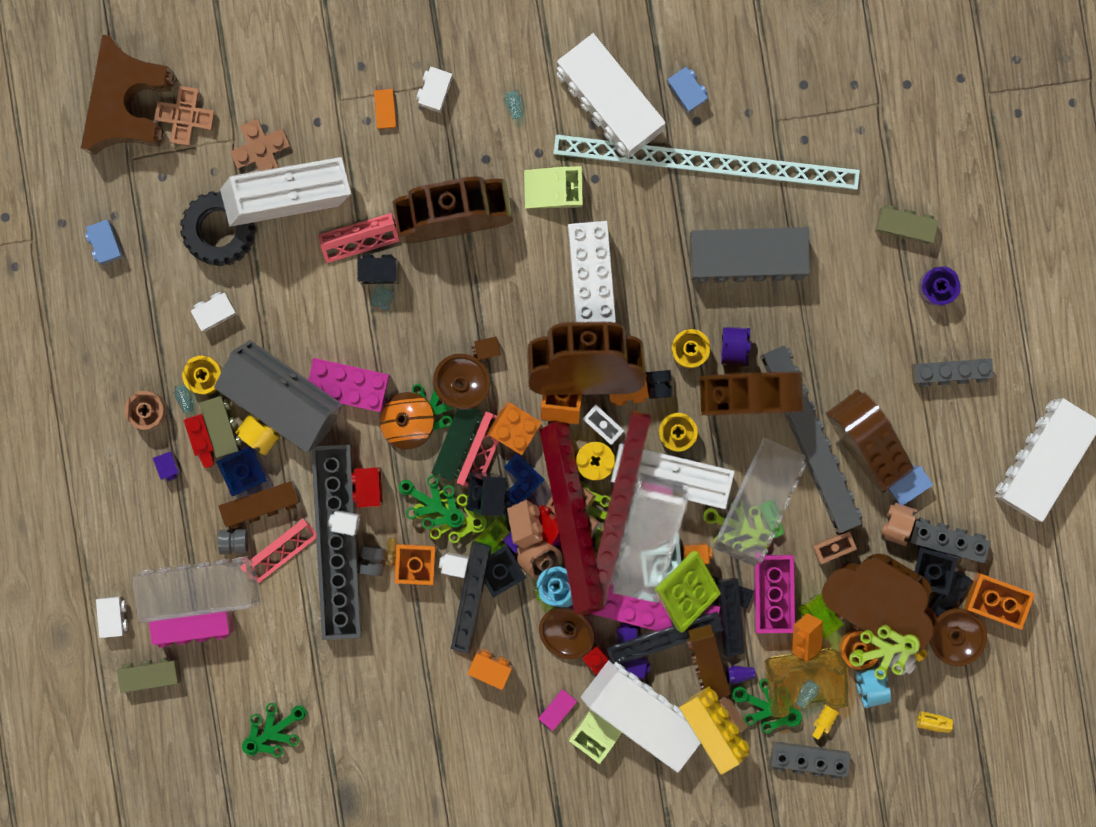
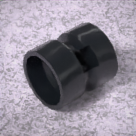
M671 370L646 372L647 383L651 385L648 388L649 399L674 397L673 386L669 385L672 381Z

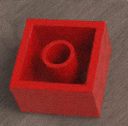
M381 467L354 469L355 473H351L352 484L356 486V492H353V504H357V508L382 506Z

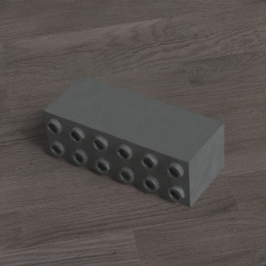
M808 227L692 230L689 234L691 280H695V283H707L708 279H714L715 283L726 282L728 279H734V282H745L747 278H753V281H764L766 278H772V281H782L786 279L785 277H791V280H803L805 276L810 274Z
M251 340L231 352L214 386L222 395L230 398L236 405L250 412L253 417L260 419L268 427L280 433L283 438L290 440L300 450L307 453L325 440L343 407V404Z

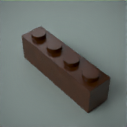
M289 481L218 505L225 527L231 526V529L242 526L241 522L249 520V523L261 520V515L267 514L270 517L279 514V509L285 508L288 511L297 508L296 504L300 503L294 481Z
M711 624L689 630L690 638L687 639L689 650H694V653L691 654L693 664H698L699 667L695 671L698 680L702 679L703 681L699 683L701 691L710 686L716 692L718 698L730 695Z

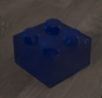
M251 446L216 461L232 497L270 481L256 448Z

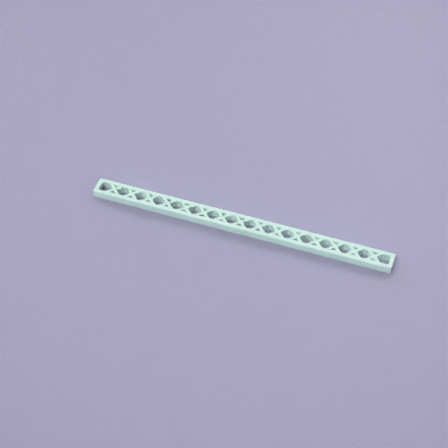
M556 135L554 155L852 190L858 189L860 170L649 145L641 148L647 155L642 160H638L634 155L631 156L632 159H627L625 156L620 158L616 155L614 151L617 145L613 141ZM559 140L567 141L571 147L566 151L558 150ZM581 143H586L590 149L585 153H580L576 147ZM600 145H605L609 152L605 155H599L595 149ZM657 151L662 152L666 157L661 162H656L652 157ZM675 154H681L685 160L681 164H675L671 158ZM695 156H699L704 162L699 167L694 166L690 161ZM714 158H718L723 164L718 169H714L709 163ZM733 160L738 161L742 166L737 171H733L728 165ZM751 163H756L760 170L756 173H751L747 166ZM770 165H775L780 172L776 175H770L766 168ZM789 167H794L799 174L791 178L785 171ZM809 169L814 170L818 175L813 180H809L804 174ZM828 171L836 176V179L832 182H827L823 177ZM846 174H854L853 185L846 184L842 177Z

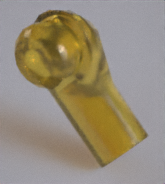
M396 538L387 539L388 556L383 560L386 567L396 565Z

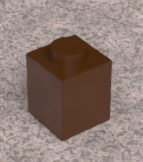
M497 336L474 341L475 346H471L473 356L478 357L480 361L501 356Z

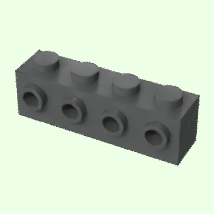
M992 358L912 364L913 384L919 383V387L931 386V382H938V386L950 385V381H957V384H967L971 379H976L977 383L988 382V378H994Z
M920 517L919 521L915 520L907 542L985 563L991 542L985 540V535L975 533L974 536L967 535V530L956 528V531L949 530V525L938 523L937 526L931 525V520Z
M772 741L769 764L776 771L793 769V773L804 774V771L812 772L814 776L823 777V774H829L831 778L842 779V776L848 777L851 754L848 751Z

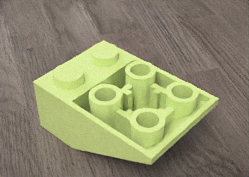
M582 166L524 170L525 209L582 207Z
M590 709L569 736V742L600 764L622 732Z

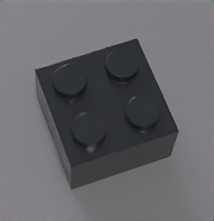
M369 254L362 255V258H357V281L360 284H399L398 259L394 258L391 254H383L381 258H375L374 255Z
M470 471L466 510L480 515L503 516L506 506L504 498L508 487L507 478L489 472Z
M507 544L490 554L485 585L494 598L527 578Z
M922 547L919 551L914 572L927 579L933 592L949 596L953 594L962 557Z

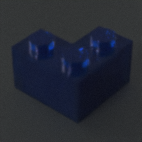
M518 453L504 466L517 479V482L505 493L515 505L525 501L545 480Z

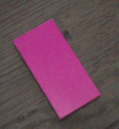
M562 689L538 719L553 731L576 704L577 700Z

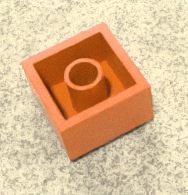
M543 395L540 420L579 424L582 395Z
M506 401L486 434L522 455L542 422Z
M397 544L395 583L434 585L436 545Z
M484 648L481 651L477 650L467 675L503 690L512 670L510 660L502 656L498 659L492 656L493 653Z

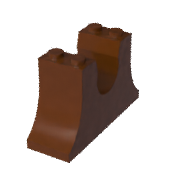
M102 34L81 149L89 154L97 155L104 148L120 143H138L160 147V143H163L165 139L163 128L147 118L134 117L131 103L134 96L142 90L150 89L156 92L171 91V86L174 87L176 81L174 72L168 66L144 62L127 55L122 51L118 42L110 35Z

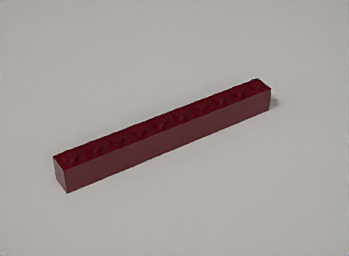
M633 410L631 411L595 559L604 606L651 421V415Z
M553 422L539 430L574 613L575 615H590L605 609L569 423Z

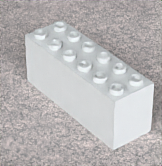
M594 33L557 61L556 76L562 83L566 82L569 86L568 91L573 97L577 96L583 110L591 113L593 122L597 127L601 126L604 129L605 137L617 145L616 150L622 157L625 155L629 159L664 131L666 122Z
M342 157L231 176L220 189L229 226L339 207L351 195Z
M607 221L568 224L575 321L615 322Z
M1064 398L1051 400L1045 408L1047 412L1044 417L1038 419L1035 424L1036 430L1033 434L1030 433L1025 441L1027 445L1017 453L1015 457L1016 463L1008 468L1005 474L1007 476L1003 483L1000 482L995 490L997 492L996 498L1033 521H1044L1096 435V418Z
M623 444L618 445L610 479L611 482L615 481ZM643 449L634 487L726 509L734 471Z
M608 660L580 697L592 711L677 773L701 743L680 708L676 705L673 706L661 694L658 695L653 688L646 683H642L637 676L626 671L618 662L613 664Z

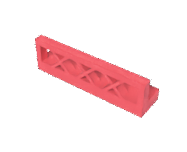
M392 213L318 234L326 263L400 242ZM393 231L394 237L387 239L382 237L384 233ZM372 237L375 239L373 243H364L366 238ZM349 243L357 244L354 249L345 248ZM332 248L338 249L336 254L328 256L327 250Z
M485 412L456 483L469 486L466 479L470 474L472 465L475 467V470H472V472H479L478 470L482 468V472L487 471L499 441L492 438L494 444L488 450H484L482 441L484 438L489 437V435L485 436L487 429L489 430L490 428L489 424L492 418L495 419L496 415ZM481 446L483 452L478 453L479 448ZM490 451V454L487 458L486 452ZM484 454L486 463L484 466L477 468L474 460L476 456Z
M305 518L245 563L243 568L247 572L249 571L255 580L260 583L316 539V531ZM307 527L313 536L308 540H299L300 531ZM296 534H298V535H297V539H291V538H293ZM287 541H297L296 550L293 552L284 551L285 543ZM273 552L282 553L281 561L278 564L269 563L270 555ZM258 564L266 565V572L259 578L253 568Z

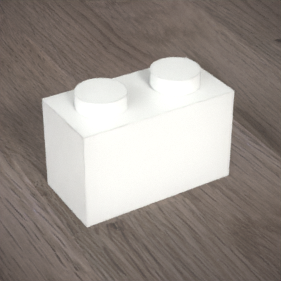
M430 66L429 71H425L423 76L424 87L419 89L416 100H419V106L441 113L453 75Z
M221 292L212 295L211 300L206 303L201 301L195 304V309L191 310L199 328L203 332L238 314L228 294Z
M597 405L583 418L610 445L624 432Z
M335 511L334 514L330 515L329 526L332 527L331 531L356 535L361 515Z
M447 552L440 559L439 568L442 569L441 573L465 578L469 557Z
M123 596L96 599L99 638L125 635L126 631H128V621L124 618L127 606Z

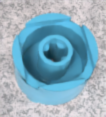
M557 566L543 571L537 581L540 598L549 605L557 607L571 606L573 603L566 569Z
M880 666L855 670L856 680L859 682L856 683L858 695L862 694L861 703L863 708L891 702L890 687H887L886 682L888 681L887 676L880 680L874 674L875 670ZM878 671L880 675H884L883 671Z

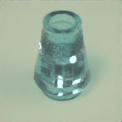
M519 90L505 93V99L503 100L512 120L523 117L522 95L519 94Z
M185 384L174 387L175 392L173 394L182 413L193 411L192 391Z
M807 679L806 682H803L795 703L805 709L820 693L821 687Z

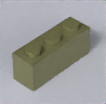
M886 205V207H882L879 211L875 231L932 244L934 243L939 220H935L934 216L929 214L919 216L915 215V211L905 209L902 212L898 211L895 206Z
M219 396L200 402L199 405L216 458L241 451L242 441L241 438L236 436L234 428H237L234 417L230 418L228 410H231L228 399H224V396Z
M171 657L160 658V662L155 663L152 660L141 661V665L134 666L133 663L122 664V668L117 670L120 693L173 685L181 682L177 659L172 660Z

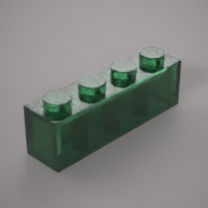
M477 408L457 409L432 469V474L451 482L454 481V478L458 479L462 470L459 468L461 461L465 462L469 453L466 450L469 443L473 444L477 434L474 433L476 425L480 426L484 415H481L482 410Z

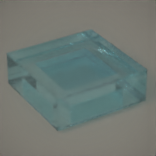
M376 286L370 305L388 311L394 293Z

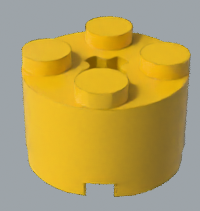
M684 330L673 339L670 348L671 355L674 361L684 368L698 367L709 357V340L699 330ZM687 344H688L689 346L692 345V344L695 346V347L693 348V350L695 351L694 353H692V352L687 353V352H686V350H687L686 345H687Z
M208 356L193 357L184 367L182 373L183 382L194 393L212 394L217 391L214 386L223 368L214 358ZM202 371L207 372L205 380L203 378H200V375H202Z
M673 413L666 416L658 428L660 442L671 451H685L695 443L698 435L697 425L694 420L683 413ZM676 427L683 431L679 438L673 434V430H676Z
M251 414L246 417L235 432L239 434V438L252 448L261 449L259 452L263 455H267L280 438V433L268 427L264 422L253 417Z
M601 442L587 443L577 453V469L587 479H604L614 468V454L607 445ZM592 456L595 458L600 457L598 466L590 464Z

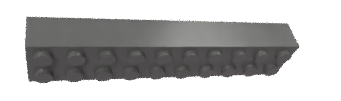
M785 345L760 356L767 373L800 372L797 365L794 366L791 361L793 354L790 348L786 349ZM804 383V412H787L784 414L836 532L842 533L862 524L860 519L863 517L859 508H856L853 504L855 498L852 491H848L845 486L847 479L843 472H839L837 467L840 465L836 455H833L829 449L832 447L828 437L823 435L822 430H824V426L820 419H816L814 413L817 411L814 403L810 402L807 398L809 392Z
M352 444L316 446L311 450L322 640L361 638L362 619L357 534L349 535L331 531L332 527L329 526L330 515L334 514L335 511L356 514L355 504H353L354 484H352L351 473H353Z

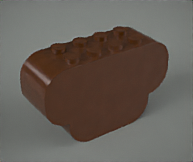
M474 176L413 188L408 192V195L398 197L392 201L398 239L401 243L406 244L497 228L513 222L507 183L504 179L485 180L483 177Z
M615 322L559 323L549 329L547 336L536 338L527 346L528 386L530 390L537 394H630L641 390L646 382L643 342L637 337L626 335L625 328Z
M802 372L699 376L701 416L804 412Z
M856 389L838 405L826 412V416L842 444L857 461L867 477L882 493L914 470L890 421L880 407L865 392L861 393Z
M881 553L872 554L860 565L845 563L829 576L823 587V601L831 611L835 612L837 618L843 621L846 619L852 623L855 629L859 631L869 630L879 638L881 637L878 635V630L883 625L889 626L892 631L902 636L914 635L920 642V648L915 654L925 649L937 629V617L934 611L928 607L932 599L930 583L923 576L888 555ZM882 629V633L887 635V631ZM889 637L885 639L881 638L882 640L892 645L898 644L896 641L892 640ZM907 643V646L912 648L911 643Z

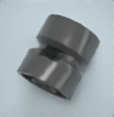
M236 529L233 533L231 530H219V554H231L232 551L236 554H247V529Z
M361 546L360 557L363 561L359 562L358 573L383 576L384 564H382V561L385 560L386 549Z

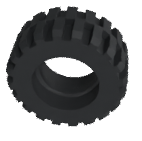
M211 191L206 195L201 194L197 196L198 199L192 200L189 203L190 207L184 210V218L180 222L182 226L180 234L184 239L185 247L188 248L194 257L209 265H231L235 261L243 259V256L250 252L252 243L254 244L256 238H254V235L257 233L255 223L236 225L235 236L227 245L222 247L211 246L203 239L201 226L204 219L210 213L215 211L226 212L221 191Z

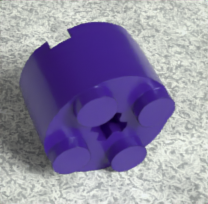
M935 267L928 270L919 281L918 292L926 303L932 306H943L953 302L961 290L958 274L948 267ZM941 282V283H942L941 287H942L943 289L938 290V289H937L938 286H937L936 284H938V283Z
M723 327L722 365L749 366V355H746V353L750 354L751 343L747 341V339H750V328Z

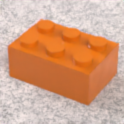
M976 572L963 608L1022 630L1035 594Z

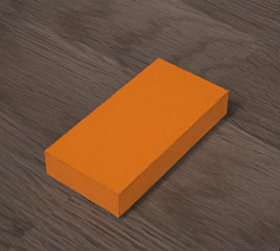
M393 89L374 90L377 129L396 128Z

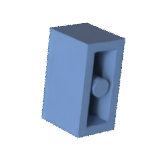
M685 67L668 78L666 83L688 114L707 101L708 92L703 85L699 86L696 81L698 78L692 69L688 70Z
M107 219L86 227L87 233H85L88 243H92L94 249L92 255L95 262L98 261L99 264L104 265L124 257L110 220Z
M913 465L914 470L888 489L896 503L904 505L933 486L921 466L915 467Z

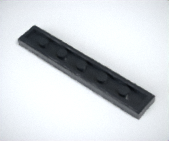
M475 540L471 544L451 649L465 654L471 653L492 546Z
M715 611L697 617L683 633L678 631L675 625L608 646L607 650L613 664L615 662L622 664L686 643L687 639L690 638L689 630L711 624L714 634L723 631L718 612Z

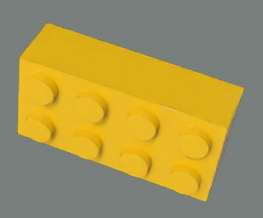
M710 686L691 696L679 707L720 774L739 765L751 753L748 743L742 739L738 727L732 723L728 717V711L725 707H722L718 701V695Z

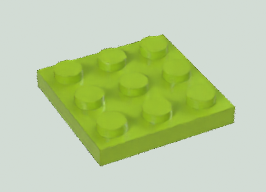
M692 551L654 589L676 629L682 633L721 594L702 558L696 551Z

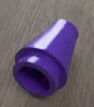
M731 665L730 668H726L727 682L734 685L755 679L754 667Z

